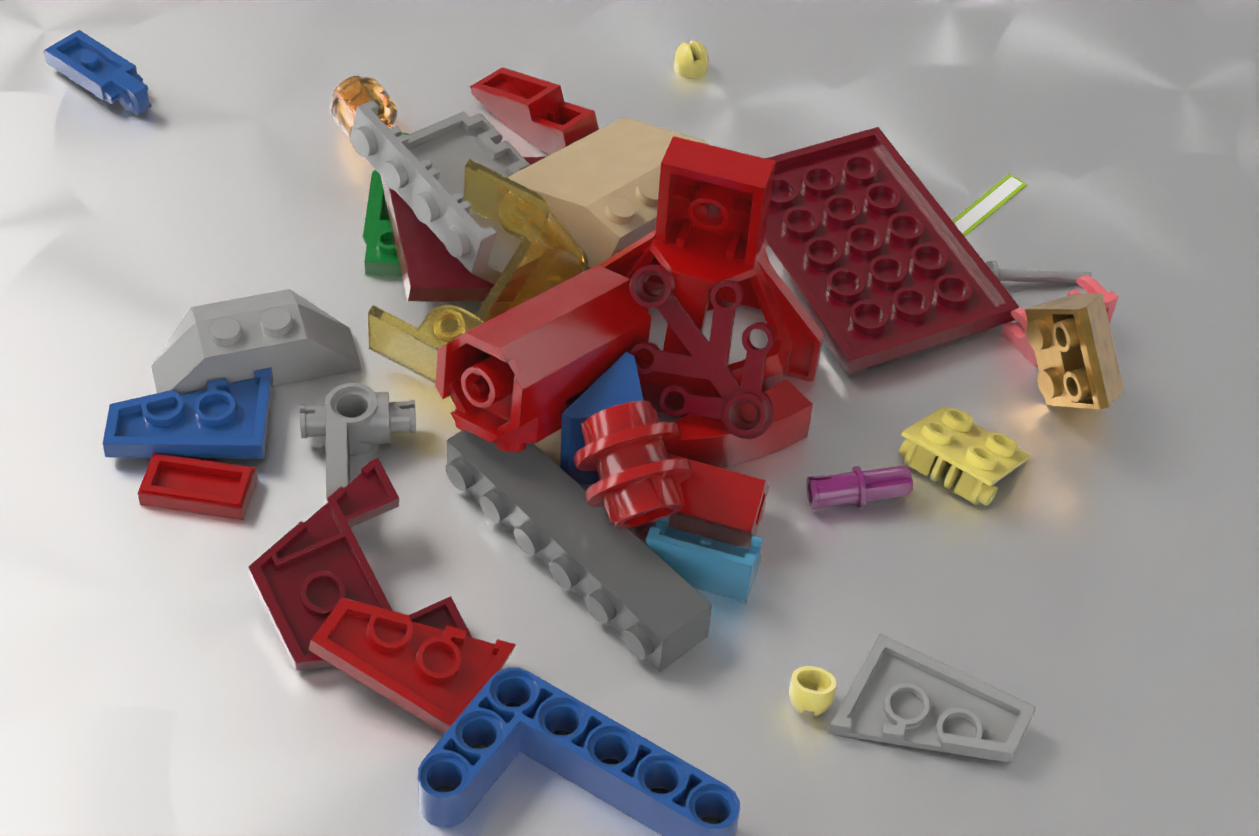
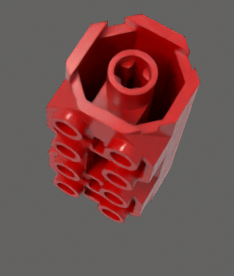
M596 265L476 326L440 347L437 353L435 387L442 399L448 396L451 397L455 410L450 414L455 421V426L490 443H495L498 449L505 452H521L526 449L527 443H538L560 430L562 413L625 352L629 353L639 343L649 342L652 317L648 312L649 308L639 305L632 298L629 287L631 279ZM640 349L637 359L645 355L647 349Z

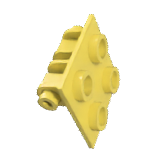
M944 406L902 431L901 435L906 439L902 443L898 454L905 458L904 464L925 476L931 474L930 479L935 482L940 480L949 464H952L943 486L950 490L958 481L954 493L974 505L981 502L988 506L998 490L993 484L1029 460L1031 456L1017 448L1018 445L1012 438L1001 433H991L973 423L974 420L969 414L956 408H946Z

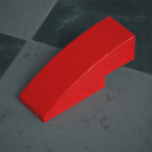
M502 67L470 86L472 95L499 121L525 141L549 155L599 130L595 111L565 102L561 85Z
M785 379L764 391L773 403L774 419L769 429L761 436L754 439L738 438L726 429L722 419L688 414L674 422L679 426L682 437L676 444L668 448L666 452L719 468L751 462L779 452L807 438L813 403ZM743 403L740 406V415L747 421H753L757 417V409L751 403Z

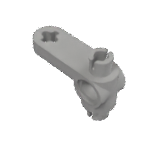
M346 383L335 387L325 396V405H300L301 438L326 436V499L341 486L344 488L350 483V456L368 453L377 444L391 443V433H417L415 400L389 402V392H374L364 384Z

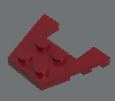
M379 458L368 462L361 469V474L343 488L341 486L326 499V504L304 523L300 521L248 566L251 581L295 671L334 666L308 649L312 638L342 597L393 611L351 530V527L399 507L400 498ZM451 596L409 615L412 622L445 630L446 625L467 631L466 636L473 638Z

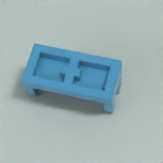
M670 516L656 521V527H650L646 537V545L693 588L747 603L761 562L763 538L752 535L750 549L671 528L669 527Z

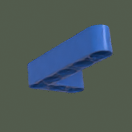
M506 668L493 675L426 755L418 768L419 809L423 818L437 827L450 828L462 823L519 752L662 836H736L740 814V800L735 791L729 786L533 673L521 668ZM510 703H517V704H520L521 706H518V707H508V706H505V705L510 704ZM566 731L571 734L563 736L553 734V732ZM475 744H485L489 747L484 749H474L470 746H473ZM614 759L620 763L605 764L601 760ZM441 786L456 788L450 792L435 791L436 788ZM664 788L669 790L670 793L657 794L650 789ZM714 817L719 819L721 823L709 824L703 822L700 818Z

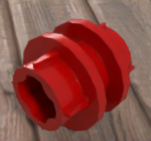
M634 401L616 405L590 416L584 423H581L586 446L578 450L573 457L576 468L581 471H598L600 481L587 488L584 493L586 501L592 507H605L610 522L614 523L615 528L627 529L649 524L671 516L685 507L680 483L692 475L691 464L687 459H669L666 452L668 448L676 444L682 437L679 426L674 422H660L656 410L653 409L649 401Z

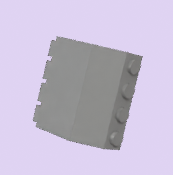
M374 100L357 106L350 136V142L355 151L376 169L383 177L387 186L400 195L412 208L416 217L435 233L444 243L448 252L458 258L472 274L499 286L571 252L567 246L500 187L503 179L530 166V164L508 141L501 142L503 136L482 114L479 113L469 117L463 111L409 135H401L402 130L398 126L389 129L377 116L379 106Z

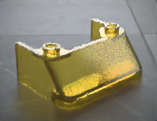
M469 159L465 165L463 202L467 200L472 205L470 210L501 225L507 233L522 240L477 313L474 315L454 305H442L431 310L419 328H416L372 305L368 312L369 349L433 383L436 381L437 353L440 347L476 326L588 270V257L585 251L540 194L472 159Z

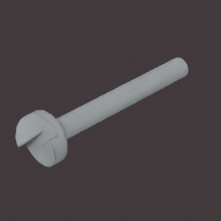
M996 261L986 262L999 281L1077 283L1076 279L1083 275L1091 277L1090 272L999 269Z

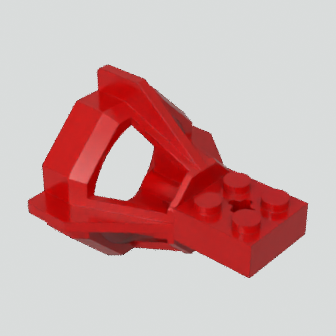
M673 136L661 161L656 229L600 263L599 266L629 279L641 267L651 264L664 266L671 272L675 280L673 294L702 333L707 311L714 310L710 301L712 288L724 280L738 282L744 290L742 305L762 310L767 324L773 328L776 335L773 348L767 352L762 391L764 392L784 381L787 376L808 382L814 381L818 370L824 334L771 266L765 250V237L776 161ZM651 275L648 278V291L651 293L663 289V282L658 276ZM722 287L719 291V300L721 303L723 300L735 303L736 294L732 288ZM667 324L663 351L691 355L669 324ZM647 350V353L637 360L643 367H651L653 355ZM745 359L728 364V368L740 384ZM656 371L646 375L638 374L643 400L649 401L653 409L658 412L664 413L659 405L660 394L672 384H683L691 390L692 394L721 396L710 380ZM671 391L668 395V402L671 407L675 409L683 408L685 400L680 392ZM684 413L683 415L678 417L682 418L688 414Z

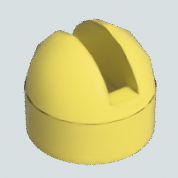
M697 40L690 41V44L686 42L680 44L674 55L675 72L685 78H699L705 75L709 62L707 48Z
M805 666L796 669L792 673L789 687V697L792 706L799 713H803V709L814 711L813 716L826 712L834 700L837 685L835 677L830 672L819 667Z

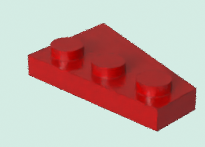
M342 597L312 638L308 650L445 734L490 678L502 670L516 644L499 639L494 644L466 636L467 631L447 625L445 630L412 622L409 615Z

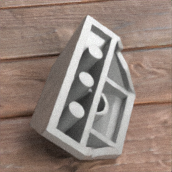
M291 289L191 307L151 365L156 392L173 390L179 393V395L208 389L207 382L226 378L228 384L254 378V371L272 367L273 387L361 370V363L350 328Z

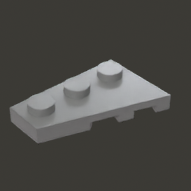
M879 634L832 720L829 734L1011 763L1032 720L1036 706L883 634Z

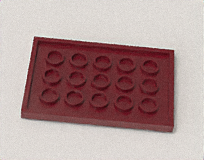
M879 127L765 158L776 161L765 237V250L769 261L780 278L823 332V340L847 374L1000 326L1010 321H1015L1011 311L1020 308V306Z

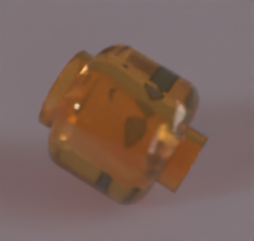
M352 76L342 81L335 88L330 105L331 115L348 139L351 136L357 106L374 100L379 106L377 113L379 119L389 129L393 128L392 125L395 123L398 114L397 106L377 80L372 77Z

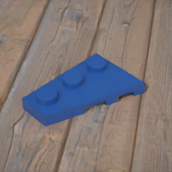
M272 367L254 371V378L231 384H228L226 378L208 381V389L183 395L169 390L110 404L102 443L105 457L152 458L153 453L186 458L264 459L273 388Z

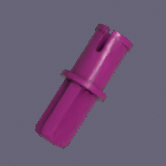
M859 466L852 467L851 472L807 477V497L812 510L845 504H856L858 508L865 507L866 501L908 496L913 490V479L911 471L907 466L862 471Z

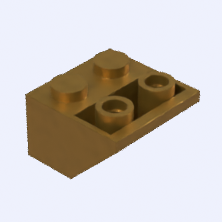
M1075 293L1025 309L1028 322L1026 335L1029 344L1035 352L1039 370L1037 383L1040 392L1045 397L1046 404L1096 410L1110 407L1122 394L1124 388L1103 294Z

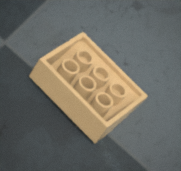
M623 117L503 179L500 187L587 266L592 268L656 229L661 161L672 137L676 136L704 144L708 143L702 139Z

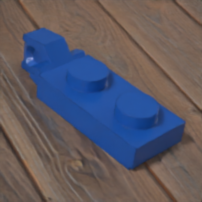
M81 30L72 33L43 51L48 65L103 101L106 100L110 104L119 101L125 110L136 115H140L152 107L147 90H149L148 86L142 82L143 78L137 74L136 65Z

